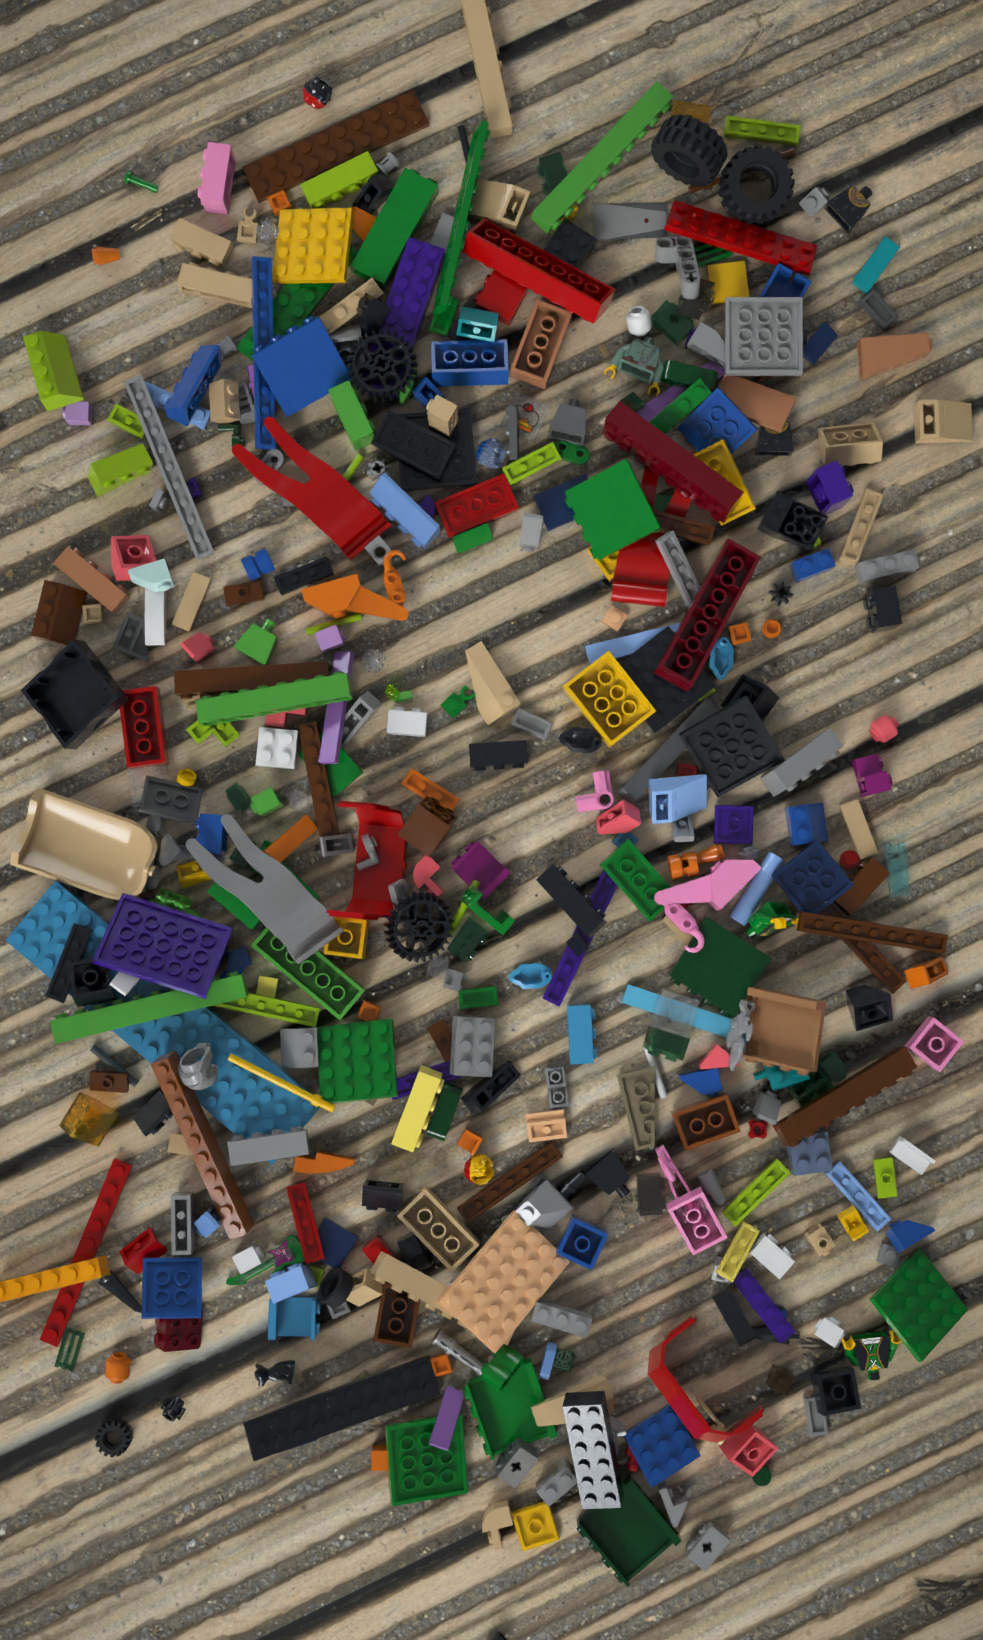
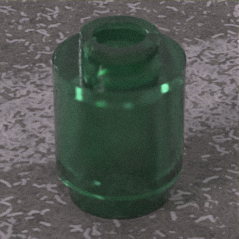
M235 783L225 791L226 797L236 811L241 810L244 812L251 807V797L242 785L240 786L238 783Z

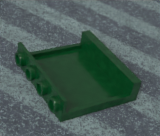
M704 916L699 926V931L703 934L705 940L704 947L695 953L688 952L685 949L668 975L671 976V982L678 986L683 984L688 987L686 991L696 997L697 994L702 996V1001L710 1007L713 1004L719 1007L718 1012L727 1018L729 1015L735 1017L740 1009V1000H746L748 997V987L755 986L772 958L707 916ZM693 936L687 946L690 948L696 947L698 940Z
M630 1474L622 1480L624 1495L621 1508L588 1509L576 1519L578 1526L576 1529L583 1538L585 1536L588 1538L592 1550L602 1555L603 1563L607 1568L611 1567L615 1571L616 1579L621 1584L624 1582L627 1587L630 1586L629 1581L669 1546L673 1543L677 1546L682 1542L677 1530L673 1528L672 1524Z

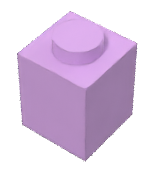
M79 401L63 407V418L69 425L92 426L93 406L89 402Z
M336 625L315 633L323 653L344 646L343 640L346 639L342 628L338 629Z

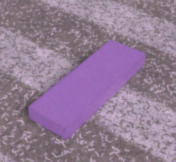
M446 1386L429 1445L445 1451L449 1449L464 1398V1392Z

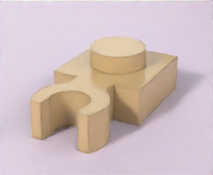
M244 208L242 215L245 221H239L237 241L257 244L259 225L254 222L257 219V211L254 209L253 215L247 216V210Z

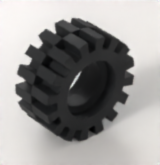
M111 1418L109 1421L106 1420L97 1430L95 1437L97 1443L95 1445L96 1448H100L98 1450L100 1453L102 1451L105 1452L104 1456L107 1457L109 1454L110 1457L115 1455L118 1457L130 1446L133 1439L131 1437L133 1431H130V1424L126 1425L127 1421L124 1420L122 1422L121 1418H117V1420ZM112 1430L119 1432L121 1435L120 1443H109L107 1433Z

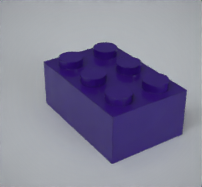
M837 460L816 469L806 482L818 511L825 515L841 509L850 500L854 492L851 483L847 482L844 476V467L841 464L839 465Z

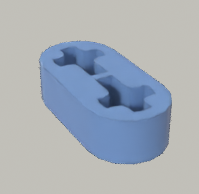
M547 1342L539 1371V1378L549 1379L557 1350V1343Z

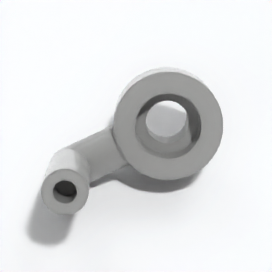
M369 833L362 835L361 838L370 859L356 864L359 871L379 863V857L375 850V847L378 845L374 835L370 836Z

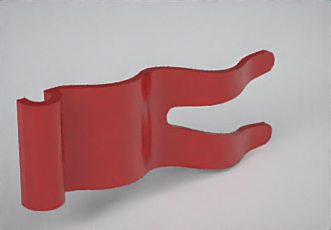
M273 417L265 418V427L288 457L310 477L308 483L303 484L274 470L240 444H235L232 447L233 455L255 478L297 507L337 544L350 561L360 554L364 547L378 535L381 536L392 526L375 505L330 465L300 446Z
M645 465L641 487L653 509L658 476L654 475ZM676 488L664 512L685 518L692 499L685 498L680 493V490ZM653 532L619 550L612 582L611 601L665 607L670 571L655 542L664 533Z

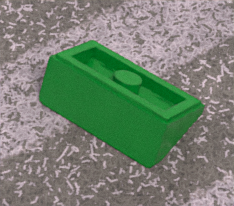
M488 523L453 536L452 540L457 553H462L491 541L492 535Z

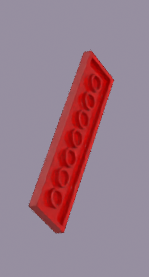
M675 200L664 228L665 231L776 266L780 263L792 271L808 276L811 272L818 246Z

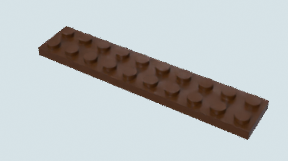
M413 89L247 164L242 168L258 203L267 200L268 196L283 189L284 191L290 190L367 151L369 153L374 152L429 127V122Z

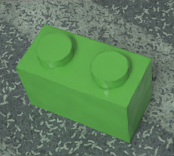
M272 787L251 798L253 802L250 804L255 814L263 817L284 807L276 789Z

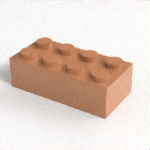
M536 299L512 363L510 377L546 389L572 319L571 312Z

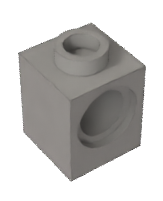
M379 535L364 547L367 554L379 568L384 565V557H377L375 555L376 550L384 549L386 554L391 551Z

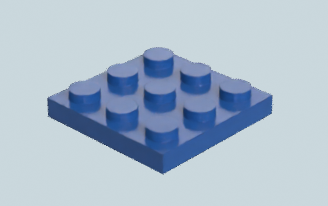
M720 387L677 428L698 452L724 439L731 455L758 430Z
M202 1257L143 1258L141 1319L201 1318Z
M670 1404L627 1430V1435L623 1436L650 1487L659 1484L701 1456L683 1422Z

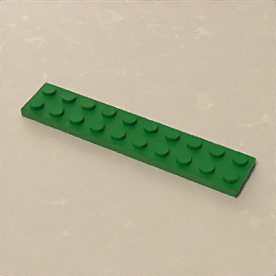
M481 120L472 135L433 306V315L440 316L443 311H446L447 306H450L453 294H450V291L456 283L457 276L454 274L461 262V258L458 256L465 244V239L462 238L464 232L466 233L468 230L469 221H467V217L473 209L471 199L476 194L478 185L475 182L476 178H479L482 169L479 164L486 152V148H483L490 134V130H487L489 122Z

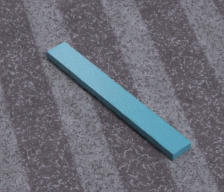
M627 984L622 1003L727 1038L731 1018ZM743 1033L742 1038L744 1039L746 1044V1034Z

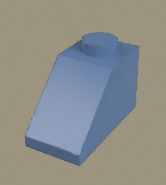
M212 1205L193 1223L195 1226L194 1230L198 1235L207 1238L222 1224L216 1208Z

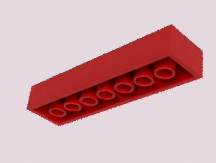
M483 218L467 233L462 252L467 254L468 257L478 260L486 267L500 272L501 275L511 278L519 285L525 286L533 290L534 293L549 299L552 303L566 308L567 311L579 315L585 321L594 324L609 308L616 290L615 288L486 218Z

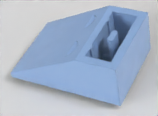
M706 774L649 779V811L652 824L674 822L707 808Z

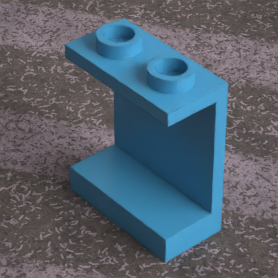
M293 1296L274 1304L270 1297L268 1340H276L277 1336L311 1337V1340L315 1341L316 1334H320V1322H317V1315H320L321 1303H317V1297Z

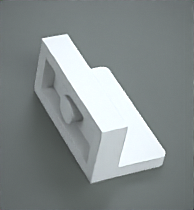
M901 1136L898 1137L889 1150L891 1154L921 1175L930 1163L935 1164L936 1162Z

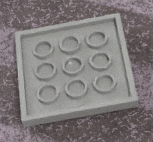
M725 297V376H802L803 297Z

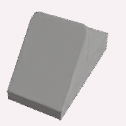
M691 814L671 822L672 840L674 842L694 841Z
M665 1482L658 1484V1489L673 1528H675L679 1524L688 1499L686 1495L675 1499L671 1487L667 1488Z

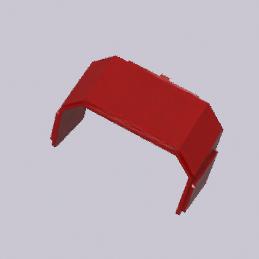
M340 801V803H337V806L355 809L359 821L352 899L345 911L326 910V913H329V916L378 920V918L391 916L388 909L394 910L388 886L399 879H403L404 869H407V862H405L407 841L398 835L405 825L402 813L399 810L389 809V806ZM369 833L370 836L374 835L378 846L375 847V850L379 857V863L359 871L356 864L370 859L361 838L362 835Z
M690 1315L664 1335L665 1339L649 1351L647 1374L695 1439L718 1443L735 1434H741L763 1417L764 1407L761 1404L726 1432L711 1429L664 1364L666 1344L697 1320L696 1315L694 1317Z

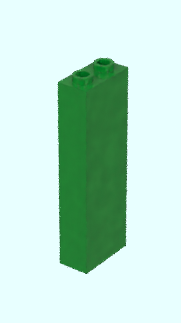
M404 168L350 266L352 273L367 281L373 278L380 288L386 289L400 264L408 238H414L439 193L438 185L433 179H426L420 176V173L414 169Z

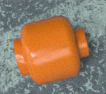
M115 1352L106 1359L105 1377L111 1380L114 1384H120L129 1378L131 1359L127 1354Z

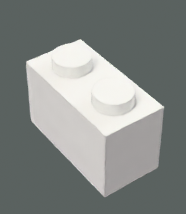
M393 707V710L388 711L387 734L426 737L428 714L424 713V709L413 708L412 711H405L403 707Z
M762 1233L756 1239L749 1252L777 1278L781 1279L795 1262L791 1258L793 1254L786 1247L781 1249L777 1245L779 1241L771 1234L766 1236Z

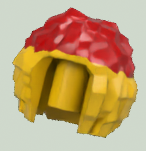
M477 1153L465 1163L464 1175L467 1180L474 1184H486L494 1176L493 1162L490 1157Z

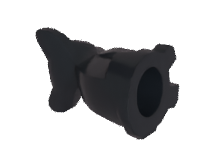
M295 1360L278 1362L269 1369L263 1365L256 1364L257 1370L254 1374L255 1379L258 1381V1386H264L268 1380H285L288 1384L292 1385Z

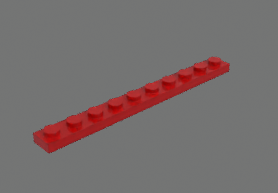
M118 1158L113 1159L71 1264L95 1258L132 1169V1164ZM85 1282L60 1288L39 1340L55 1347L59 1346Z

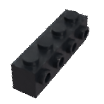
M552 864L536 880L585 935L591 938L607 923L604 919L606 915L599 907L595 909L591 905L593 901L586 893L582 895L579 892L580 886L573 879L569 881L566 877L568 873L561 866L557 867Z

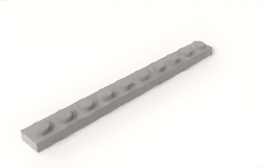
M142 375L124 381L196 560L215 554Z

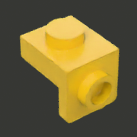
M854 1205L837 1214L842 1226L853 1241L869 1232L868 1227L864 1224Z

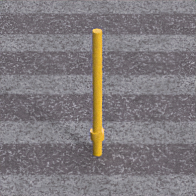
M232 1053L228 1057V1061L310 1101L311 1105L315 1107L320 1106L333 1112L335 1105L323 1100L322 1096L316 1093L313 1095Z

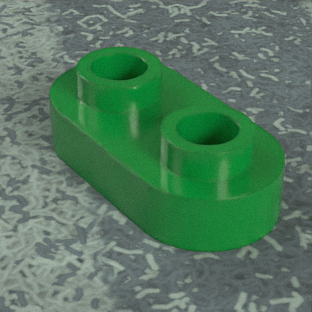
M559 440L554 442L562 460L578 466L587 463L589 450L585 446ZM564 445L566 449L560 450L559 446ZM577 452H582L584 455L578 457Z

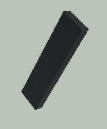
M76 923L73 924L46 992V997L65 1003L71 988L69 963L82 960L93 932L92 929Z

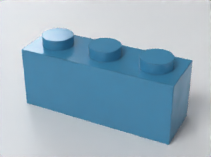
M590 1004L567 1005L570 1064L594 1063V1059L597 1058V1048L593 1047V1039H596V1028H592V1020H595V1009L591 1008Z

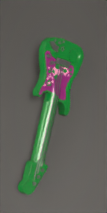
M293 1235L287 1237L278 1248L268 1250L267 1253L273 1255L271 1259L244 1274L228 1278L226 1284L230 1286L243 1285L247 1283V1280L274 1265L275 1270L272 1274L281 1271L288 1264L304 1261L299 1239Z

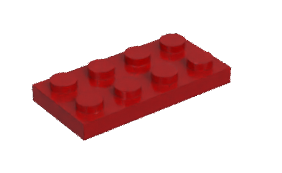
M505 473L434 502L448 538L519 510Z

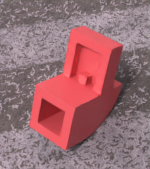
M303 708L266 715L265 726L286 729L288 714L307 717L308 709Z
M427 855L414 868V883L418 889L425 884L427 892H430L432 896L436 895L439 897L444 891L431 877L441 867Z

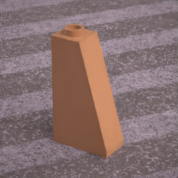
M929 333L860 338L857 342L860 381L925 358L932 350V339H929Z

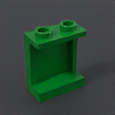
M474 886L467 888L462 895L461 901L500 934L504 935L515 920L504 910H501L494 918L477 904L483 893Z

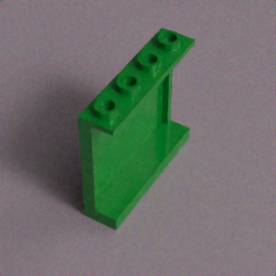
M627 459L565 491L567 496L564 498L569 508H573L575 512L573 518L577 525L581 524L584 530L581 534L585 542L589 541L592 547L589 550L593 558L598 559L600 562L604 561L603 559L647 535L662 530Z
M531 1357L524 1359L519 1370L501 1392L485 1382L481 1375L465 1381L463 1392L466 1400L470 1399L472 1406L469 1407L473 1418H477L479 1425H476L479 1437L483 1436L484 1438L483 1448L486 1456L490 1455L491 1460H494V1456L506 1452L509 1444L514 1442L517 1437L527 1443L550 1436V1439L558 1437L555 1425L537 1426L531 1407L545 1401L546 1398Z

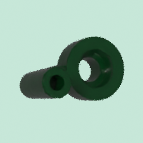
M218 424V432L233 431L232 447L235 444H240L245 448V439L241 438L240 424Z

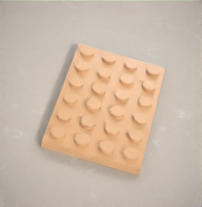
M513 1210L439 1298L438 1302L493 1353H496L570 1261L556 1254V1248L534 1227L528 1226L519 1217L516 1210Z

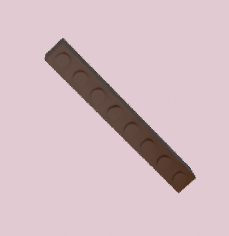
M328 661L174 671L175 694L180 696L181 699H192L193 695H200L201 698L224 692L238 693V690L241 689L255 690L258 686L268 685V687L276 686L278 682L293 683L295 682L294 680L299 678L309 680L314 679L313 677L316 675L330 676Z
M898 1047L772 1126L784 1146L795 1147L802 1142V1138L815 1135L820 1127H827L834 1123L833 1119L836 1117H843L850 1113L849 1109L855 1106L857 1108L865 1104V1099L868 1097H876L882 1093L881 1089L897 1084V1079L910 1076L913 1073L912 1070L917 1068V1065L906 1047Z

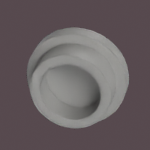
M750 845L743 847V850L739 852L742 860H753L758 857L759 850Z

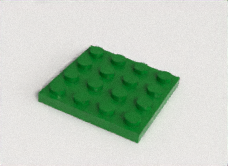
M392 1018L318 1027L320 1096H322L323 1100L331 1104L398 1097L394 1022Z
M921 1248L915 1249L869 1299L918 1362H922L968 1311V1308Z
M461 1413L458 1415L447 1451L429 1445L436 1417L385 1425L390 1504L392 1507L468 1493L463 1417Z

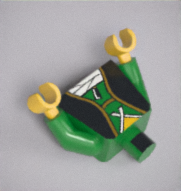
M767 902L748 918L751 926L746 929V933L753 939L757 935L769 936L779 929L787 928L786 925L793 926V924H796L797 929L799 918L794 919L785 903Z
M893 1330L889 1331L890 1339L885 1331L850 1335L848 1341H844V1338H841L845 1356L852 1365L858 1366L861 1371L868 1372V1380L880 1379L879 1369L888 1368V1364L892 1361L898 1344L902 1342L897 1335H894Z

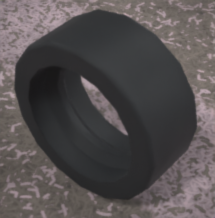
M341 1268L332 1269L326 1274L320 1284L318 1298L321 1302L332 1308L341 1306L352 1291L353 1277Z

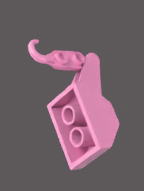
M754 860L718 861L709 869L711 872L709 875L658 891L654 895V901L665 907L666 916L681 931L694 936L698 940V944L694 948L685 946L688 952L695 953L704 947V936L699 931L695 919L680 904L708 903L715 911H718L762 868Z
M664 1144L655 1148L658 1161L668 1179L675 1200L667 1203L666 1207L692 1255L727 1239L728 1237L701 1186L691 1191L673 1163ZM675 1173L688 1191V1193L679 1197L673 1182L676 1180Z

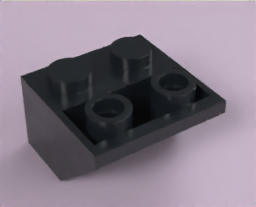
M162 1089L133 1118L146 1137L150 1134L155 1135L165 1125L163 1121H167L174 1116Z

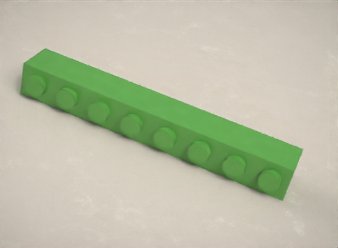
M337 671L332 673L331 676L316 675L313 677L314 679L306 680L305 678H299L294 680L295 682L293 683L278 682L276 686L268 687V685L258 686L255 690L241 689L238 690V693L234 694L224 692L220 693L217 697L203 696L201 700L195 701L198 723L206 727L352 700L350 677L343 671Z

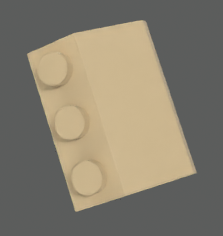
M874 422L818 428L820 456L824 466L836 460L842 466H853L862 463L872 464L882 461L883 440Z

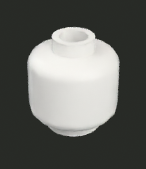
M636 306L629 310L626 315L629 332L638 337L646 335L652 328L650 312L642 306Z

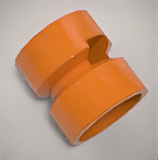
M695 851L683 853V856L679 854L667 856L671 880L681 879L684 875L687 877L699 876Z

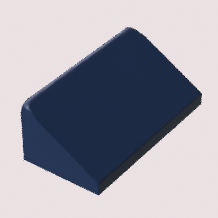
M826 321L823 322L803 347V357L813 365L838 336Z

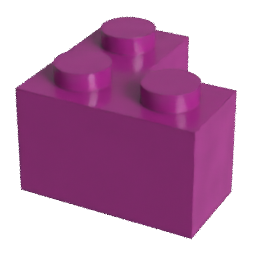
M878 754L851 761L861 798L891 790L893 785L891 775L887 774V771L882 772L883 761L881 757H878Z

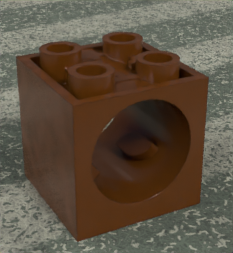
M426 796L417 805L398 835L430 857L444 840L458 817L455 816V812L451 809L442 807L440 802L434 797Z

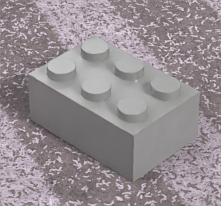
M453 1016L449 1074L455 1076L492 1077L495 1018Z

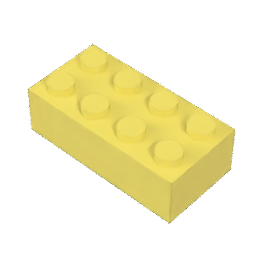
M423 1065L420 1066L394 1134L392 1145L410 1152H414L415 1147H420L424 1135L421 1131L422 1129L426 1130L431 1116L428 1115V1112H433L438 1098L435 1097V1094H440L444 1084V1079H442L443 1073Z

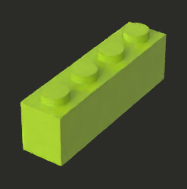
M367 151L300 184L311 209L325 208L326 204L332 201L337 202L349 193H356L361 187L365 186L370 177L379 173Z

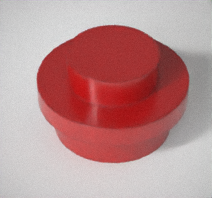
M847 850L840 855L839 861L843 868L854 869L859 863V856L856 852Z

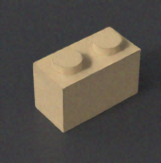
M223 378L209 383L210 421L228 424L240 420L238 382Z

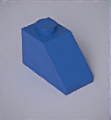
M718 1068L701 1069L678 1074L680 1080L703 1095L707 1094V1097L719 1095L718 1092L723 1091Z
M897 1220L889 1225L891 1229L886 1232V1235L896 1251L900 1253L935 1232V1229L910 1220H905L902 1223Z

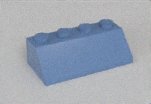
M384 472L370 492L372 498L370 501L377 508L381 507L385 511L384 515L391 522L395 520L399 524L398 529L405 535L408 533L412 537L411 541L418 548L423 547L426 549L441 534L440 526Z

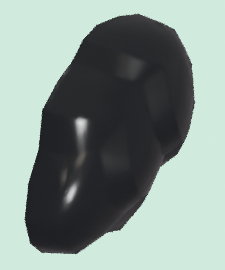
M572 727L559 737V741L568 747L570 752L592 753L598 750L603 742L600 734L590 728Z

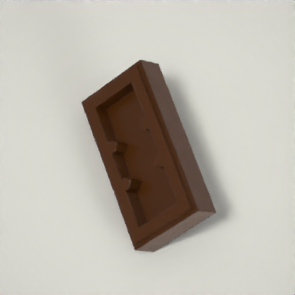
M261 580L223 587L226 606L264 600Z
M442 1019L427 1027L446 1062L450 1060L452 1032L446 1021Z
M91 1070L90 1090L127 1093L129 1092V1072Z

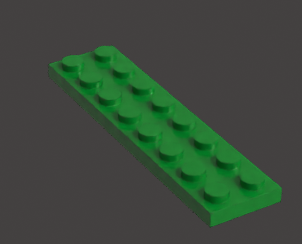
M351 246L349 252L348 266L351 264V262L354 260L358 253V251ZM335 283L284 284L273 299V337L278 334L280 336L286 334V330L293 325H297V327L302 325L303 320L311 316ZM253 326L236 347L237 351L252 362Z

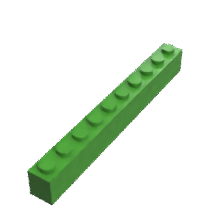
M656 81L533 211L531 219L547 234L552 229L555 231L561 225V219L564 216L569 217L574 211L573 207L577 203L580 205L587 197L586 193L589 190L592 192L598 186V180L601 177H607L611 172L610 168L612 165L615 164L617 166L623 159L622 155L626 151L629 153L636 145L634 142L638 138L641 140L647 134V128L649 126L654 127L660 119L659 116L662 113L665 115L672 107L670 103L674 96Z
M238 971L226 974L227 978L223 979L215 976L206 999L169 988L170 992L162 993V990L150 992V997L144 998L143 994L131 997L132 1001L124 1002V999L113 1001V1006L105 1007V1003L93 1006L94 1010L86 1012V1008L74 1011L75 1015L67 1016V1013L55 1015L56 1019L50 1021L54 1042L57 1044L249 997L244 974L239 975Z

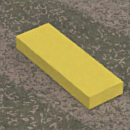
M742 1221L715 1273L732 1283L760 1230Z

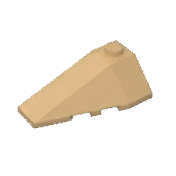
M482 641L465 650L477 708L488 726L514 711L521 704Z
M598 1375L532 1406L531 1410L537 1426L566 1424L562 1406L565 1394L570 1392L605 1391L609 1415L614 1413V1396L608 1379Z

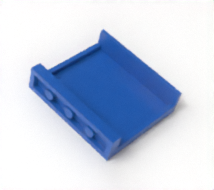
M311 315L303 320L304 324L298 327L297 325L291 326L286 330V334L282 336L278 334L269 339L270 343L265 346L263 344L253 348L254 352L251 353L286 417L329 394V389L348 380L350 381L352 378L348 376V370L318 316L314 317Z

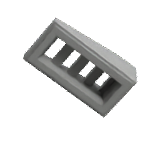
M246 381L238 384L239 393L242 391L246 392L239 395V401L248 398L239 402V421L242 426L255 422L254 402Z

